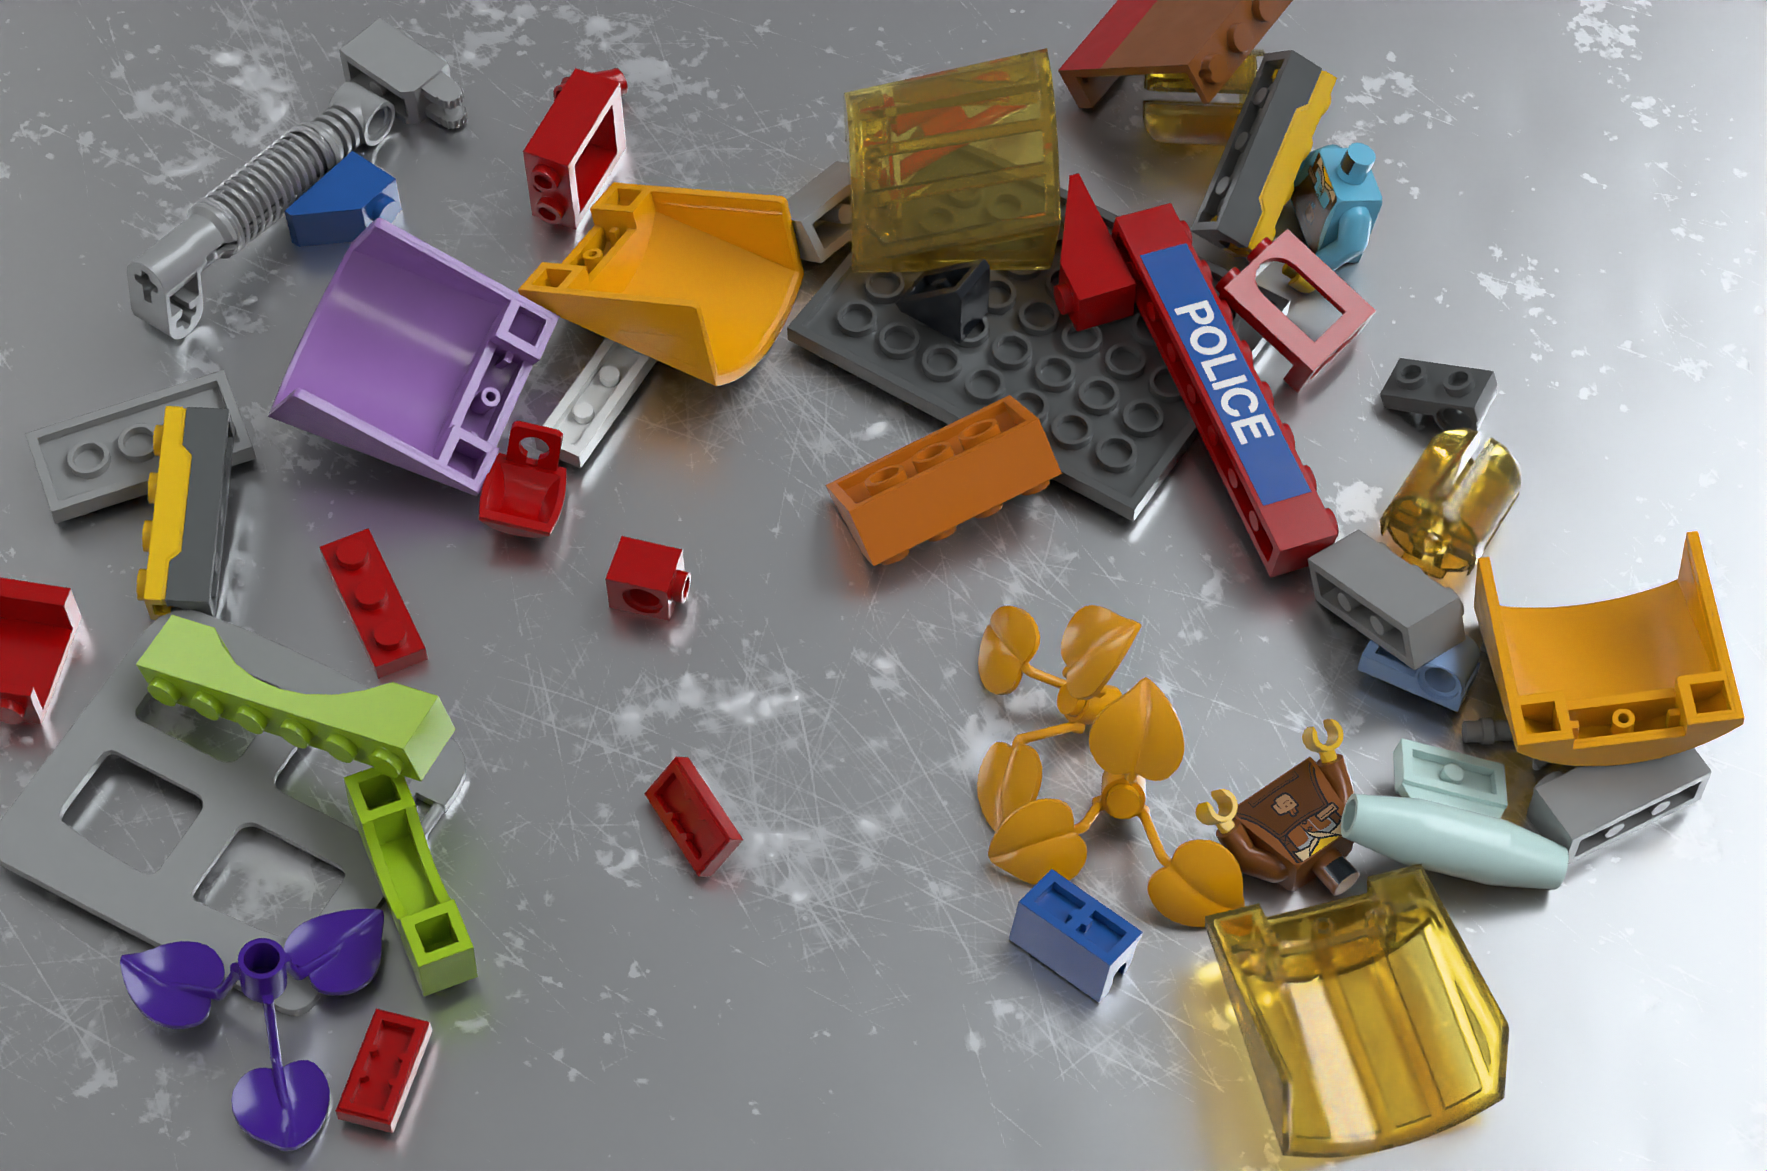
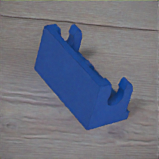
M1051 869L1018 902L1009 940L1094 1000L1100 1002L1109 993L1116 972L1118 971L1124 975L1128 970L1137 943L1141 939L1143 932Z

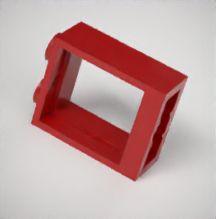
M577 68L571 74L523 150L533 216L539 217L549 224H560L574 230L578 228L627 148L620 82Z

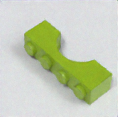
M374 767L343 777L351 814L423 996L425 997L477 978L474 946L456 902L449 897L439 876L422 829L416 804L405 777L402 775H398L396 778L388 777L377 771Z

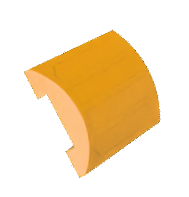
M613 182L590 208L594 226L561 264L542 262L518 289L520 295L565 320L709 384L721 386L735 381L748 373L771 348L792 310L804 277V271L788 201L783 196Z
M1698 531L1686 532L1678 579L1635 594L1580 605L1559 607L1501 606L1498 600L1490 558H1478L1474 611L1518 753L1541 761L1571 766L1631 764L1690 750L1715 740L1744 724L1745 716Z

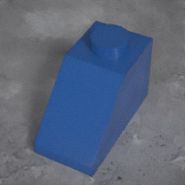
M351 151L284 212L292 243L298 247L352 242L377 218H382L392 223L398 213L402 211L396 178L354 151Z

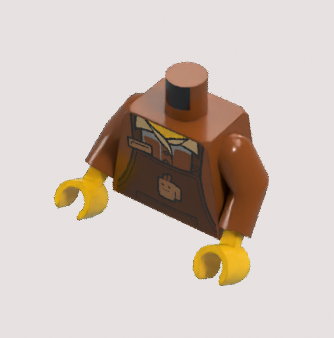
M1325 719L1323 725L1328 735L1325 744L1319 741L1317 731L1313 726L1307 727L1302 735L1306 748L1312 752L1319 753L1320 759L1317 762L1308 757L1240 804L1237 803L1234 794L1227 789L1211 791L1212 798L1218 804V814L1209 802L1199 803L1195 814L1202 824L1217 826L1216 837L1221 845L1234 855L1243 874L1270 883L1278 882L1288 891H1297L1318 877L1333 895L1338 896L1347 891L1359 877V872L1345 858L1352 851L1354 842L1343 838L1341 835L1343 810L1349 797L1355 793L1342 754H1336L1335 751L1343 741V729L1336 720Z

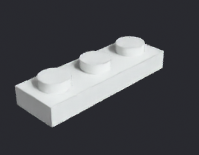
M605 338L543 425L560 430L563 433L560 460L581 469L657 360ZM535 438L536 449L544 453L549 450L548 445L541 439Z

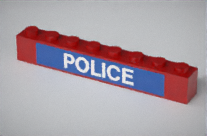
M1171 203L1115 217L1111 236L1136 282V305L1270 578L1309 567L1308 558L1335 543L1339 533L1336 517L1331 509L1324 507L1317 493V484L1313 471L1308 465L1303 466L1295 450L1293 432L1287 423L1281 422L1274 408V397L1271 388L1267 382H1261L1253 366V355L1248 343L1245 340L1240 341L1233 327L1230 307L1225 300L1219 299L1212 285V274L1209 265L1205 260L1199 259L1192 245V234L1188 224L1184 220H1179Z

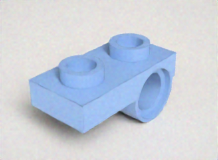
M1465 634L1466 640L1418 669L1413 670L1370 639L1361 655L1357 670L1458 712L1477 676L1481 664L1478 662L1480 651L1475 641Z

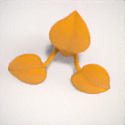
M1089 605L1079 609L1069 621L1061 641V656L1067 665L1062 671L1063 677L1066 678L1064 680L1036 669L1029 663L1039 648L1040 633L1034 618L1028 612L1014 606H1002L994 611L990 618V624L986 627L978 656L979 676L985 688L997 695H1008L1018 687L1024 673L1031 678L1060 689L1057 696V707L1066 719L1069 720L1068 723L1016 735L1012 746L1005 742H996L989 748L980 766L977 794L982 813L995 832L1010 814L1028 802L1036 800L1042 782V764L1037 751L1026 744L1070 732L1083 734L1085 725L1092 726L1097 715L1106 706L1122 696L1121 691L1116 686L1107 685V682L1131 647L1142 627L1140 623L1101 606Z
M1147 677L1141 679L1127 693L1106 706L1097 715L1089 733L1090 752L1097 764L1105 771L1102 775L1101 795L1092 799V806L1079 823L1074 824L1073 812L1067 803L1059 799H1037L1019 807L1003 821L994 833L988 849V857L994 865L1029 884L1036 885L1051 869L1070 881L1078 875L1087 859V846L1079 834L1086 832L1090 828L1100 811L1105 810L1110 816L1117 819H1130L1137 816L1142 822L1157 860L1164 866L1151 875L1147 885L1151 902L1163 916L1173 922L1186 926L1212 927L1238 918L1245 910L1242 872L1236 858L1227 848L1212 840L1196 839L1181 844L1175 850L1171 859L1165 852L1152 822L1150 809L1145 805L1146 779L1161 781L1169 778L1182 762L1185 742L1179 718L1172 704L1159 687Z

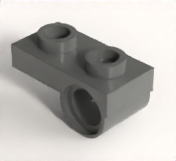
M1400 358L1380 396L1384 408L1433 415L1437 425L1446 433L1458 438H1470L1478 431L1497 394V381L1494 371Z

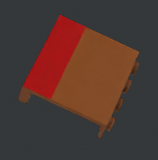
M1117 0L1059 68L1058 72L1078 108H1093L1119 76L1187 73L1202 103L1209 104L1293 0Z

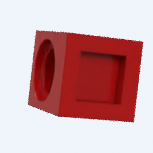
M621 536L605 578L609 608L670 621L676 603H684L690 589L691 573L684 569L683 549Z

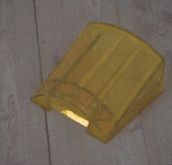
M1047 48L844 93L852 273L920 272L983 258L990 265V270L1050 269L1052 267L1060 229V176L1055 98Z
M1422 864L1368 876L1367 893L1269 917L1265 916L1259 903L1205 916V927L1282 1155L1307 1158H1334L1374 1153L1399 1147L1452 1128L1505 1098L1509 1043L1508 1022Z

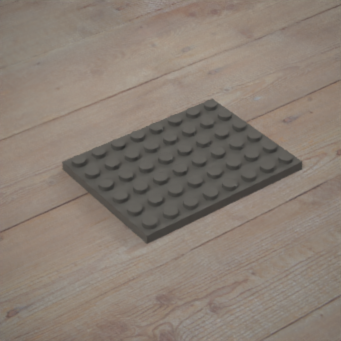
M967 142L921 170L913 177L891 203V208L881 215L787 327L788 340L947 424H951L1011 395L1038 417L1062 472V474L1052 479L1134 521L1197 437L1199 431L1136 302H1134L1132 316L1078 332L1069 315H1062L1054 298V286L1059 284L1068 191ZM1096 205L1110 234H1112L1115 217L1119 216ZM1198 256L1200 260H1205L1209 265L1212 274V285L1215 288L1229 270ZM983 258L990 265L989 311L961 344L901 312L896 305L897 301L924 271ZM1257 285L1269 301L1283 314H1288L1289 300ZM1230 307L1233 327L1240 341L1245 340L1248 343L1254 360L1267 341Z

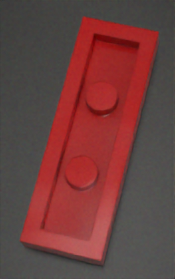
M369 528L320 546L322 559L377 678L380 679L428 660L422 639Z

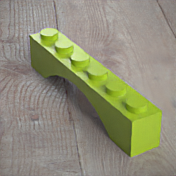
M171 615L136 663L148 683V692L162 704L175 706L177 703L195 709L199 714L211 720H218L221 717L238 723L244 729L254 734H262L263 731L282 737L288 743L298 748L304 749L307 746L321 749L345 763H351L355 760L371 765L380 773L392 778L402 775L422 782L456 730L439 696L395 682L367 690L341 694H304L274 687L254 678L235 663L215 627Z

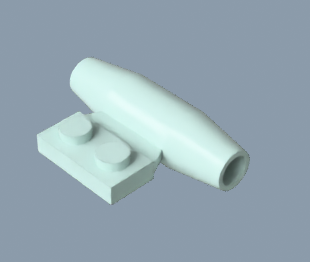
M1401 738L1393 751L1395 793L1400 794L1401 797L1352 794L1344 807L1341 819V835L1343 838L1405 865L1486 885L1549 890L1558 889L1567 872L1569 856L1565 846L1507 820L1500 819L1508 806L1505 766L1502 763Z

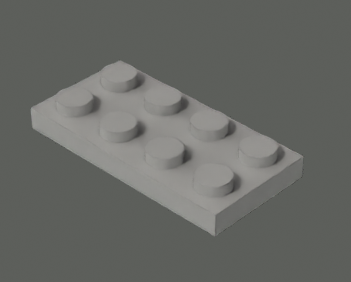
M225 371L214 372L25 433L55 524L148 494L150 472H158L160 456H155L153 451L154 429L156 425L164 424L166 406H180L185 409L187 407L229 409L235 429L231 466L255 459L256 455Z

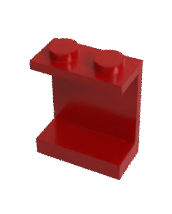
M0 577L1 722L7 724L29 722L42 725L82 618L71 588Z

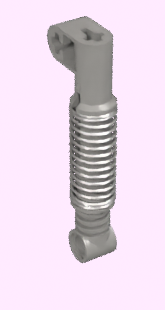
M346 82L335 91L327 110L311 122H300L290 128L280 139H276L272 145L261 151L258 156H254L243 168H239L235 174H231L228 180H224L213 191H209L205 197H202L188 210L185 221L127 266L129 295L133 315L175 340L189 335L198 324L203 312L201 272L219 258L227 259L236 255L249 242H252L257 236L285 215L284 211L351 151H354L363 143L369 146H375L387 136L395 119L394 105L354 82Z

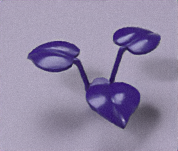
M350 909L312 918L292 931L285 942L284 949L272 939L257 938L251 940L241 948L238 954V963L234 962L230 965V974L226 979L224 964L216 951L198 942L178 941L140 953L125 954L120 958L124 985L132 1002L146 1018L165 1028L186 1029L202 1024L210 1014L211 999L218 1001L225 999L237 981L240 980L241 990L244 995L253 1001L263 1003L272 1068H256L240 1078L232 1093V1112L240 1128L252 1138L281 1151H294L307 1144L321 1129L329 1110L330 1089L323 1071L314 1062L298 1060L283 1066L274 1000L281 996L287 987V973L297 981L303 980L308 976L313 988L325 995H348L368 985L376 975L381 962L384 913L381 909Z

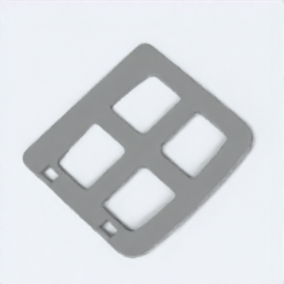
M173 611L158 617L145 629L0 820V865L155 947L178 941L198 942L209 946L221 958L224 964L226 979L230 974V965L234 962L238 963V954L241 948L249 941L257 938H268L279 943L284 949L287 938L246 924L194 899V893L235 835L243 828L252 826L260 828L337 867L345 873L344 880L319 916L350 909H381L386 900L359 832L277 789L275 781L298 747L288 743L280 736L263 731L262 734H257L238 759L232 762H223L154 728L137 718L152 695L148 692V683L136 663L171 615L215 627L237 665L254 678L279 689L304 694H341L370 688L301 653L239 626L199 611ZM450 737L422 782L413 779L408 785L414 802L419 799L431 805L421 821L426 841L442 814L447 812L461 791L466 779L465 756L458 743L452 737ZM110 754L118 755L196 795L203 802L199 815L160 869L153 874H144L91 843L63 822L65 811ZM287 973V987L283 994L274 1000L275 1010L289 1016H300L309 1012L323 993L313 988L308 976L303 980L297 981ZM238 980L233 988L242 992L240 980Z

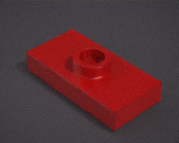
M676 756L644 793L698 877H711L743 841V838L689 757Z
M375 1009L335 1110L339 1120L394 1133L433 1031L430 1022Z

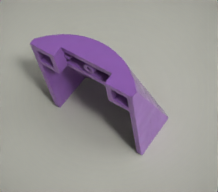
M377 218L351 242L294 352L268 417L477 496L480 494L486 475L489 474L500 450L496 446L532 366L541 359L560 316L390 222Z

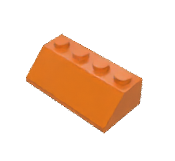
M1008 395L825 486L861 553L873 566H876L880 563L882 565H889L902 560L909 554L910 548L926 540L935 542L947 538L956 531L957 525L973 517L977 519L989 517L1002 509L1003 502L1020 494L1027 496L1042 491L1050 484V479L1062 474L1039 418L1011 395Z

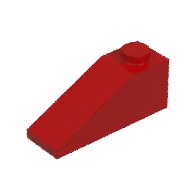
M1076 173L1069 175L1059 284L1054 286V298L1062 315H1069L1078 332L1132 316L1134 312L1136 282L1080 174Z

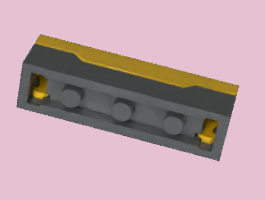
M1294 50L1265 53L1194 220L1191 232L1218 248L1224 249L1225 252L1234 257H1247L1265 237H1268L1273 242L1276 233L1275 225L1283 206L1290 200L1294 192L1293 182L1302 161L1307 158L1312 149V137L1319 120L1331 104V92L1337 80L1335 76L1327 71H1322L1321 67Z
M166 406L164 424L155 426L153 451L155 456H160L158 472H150L148 479L149 504H154L153 520L144 521L142 531L143 551L149 552L147 569H139L136 584L138 601L145 602L151 620H156L158 617L173 611L182 610L199 611L216 618L235 429L229 409L187 407L185 409L180 406Z

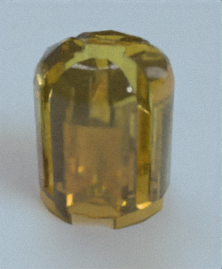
M1253 49L1218 92V94H1239V102L1211 101L1209 104H1203L1202 101L1143 100V122L1152 139L1162 144L1226 146L1257 74L1256 56H1264L1265 51ZM1187 73L1144 75L1143 88L1148 91L1197 93Z
M1462 427L1446 430L1434 436L1380 518L1381 535L1383 536L1386 530H1388L1393 541L1404 551L1401 558L1411 565L1414 564L1420 567L1426 575L1437 579H1443L1447 572L1461 573L1468 570L1467 576L1471 573L1477 564L1478 558L1484 553L1519 496L1522 484L1520 465L1505 445L1491 437L1474 461L1471 458L1479 445L1481 432Z

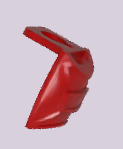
M523 421L513 422L507 454L498 453L490 472L486 475L480 496L479 521L495 530L515 536L528 538L550 536L559 519L566 492V468L558 466L563 441V433L560 430ZM528 437L541 439L548 445L549 450L540 454L538 460L528 458V451L521 445V440Z

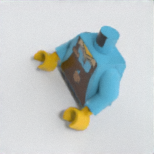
M1352 143L1348 148L1332 144L1311 151L1307 158L1302 161L1293 182L1294 192L1290 200L1308 248L1333 271L1345 263H1359L1368 245L1370 234L1382 206V195L1371 170L1376 155L1369 146L1363 143ZM1286 264L1283 265L1282 274L1291 279L1288 282L1289 286L1302 293H1311L1315 290L1293 268Z

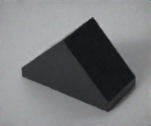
M983 258L924 271L897 301L896 305L901 312L961 344L989 311L990 265Z

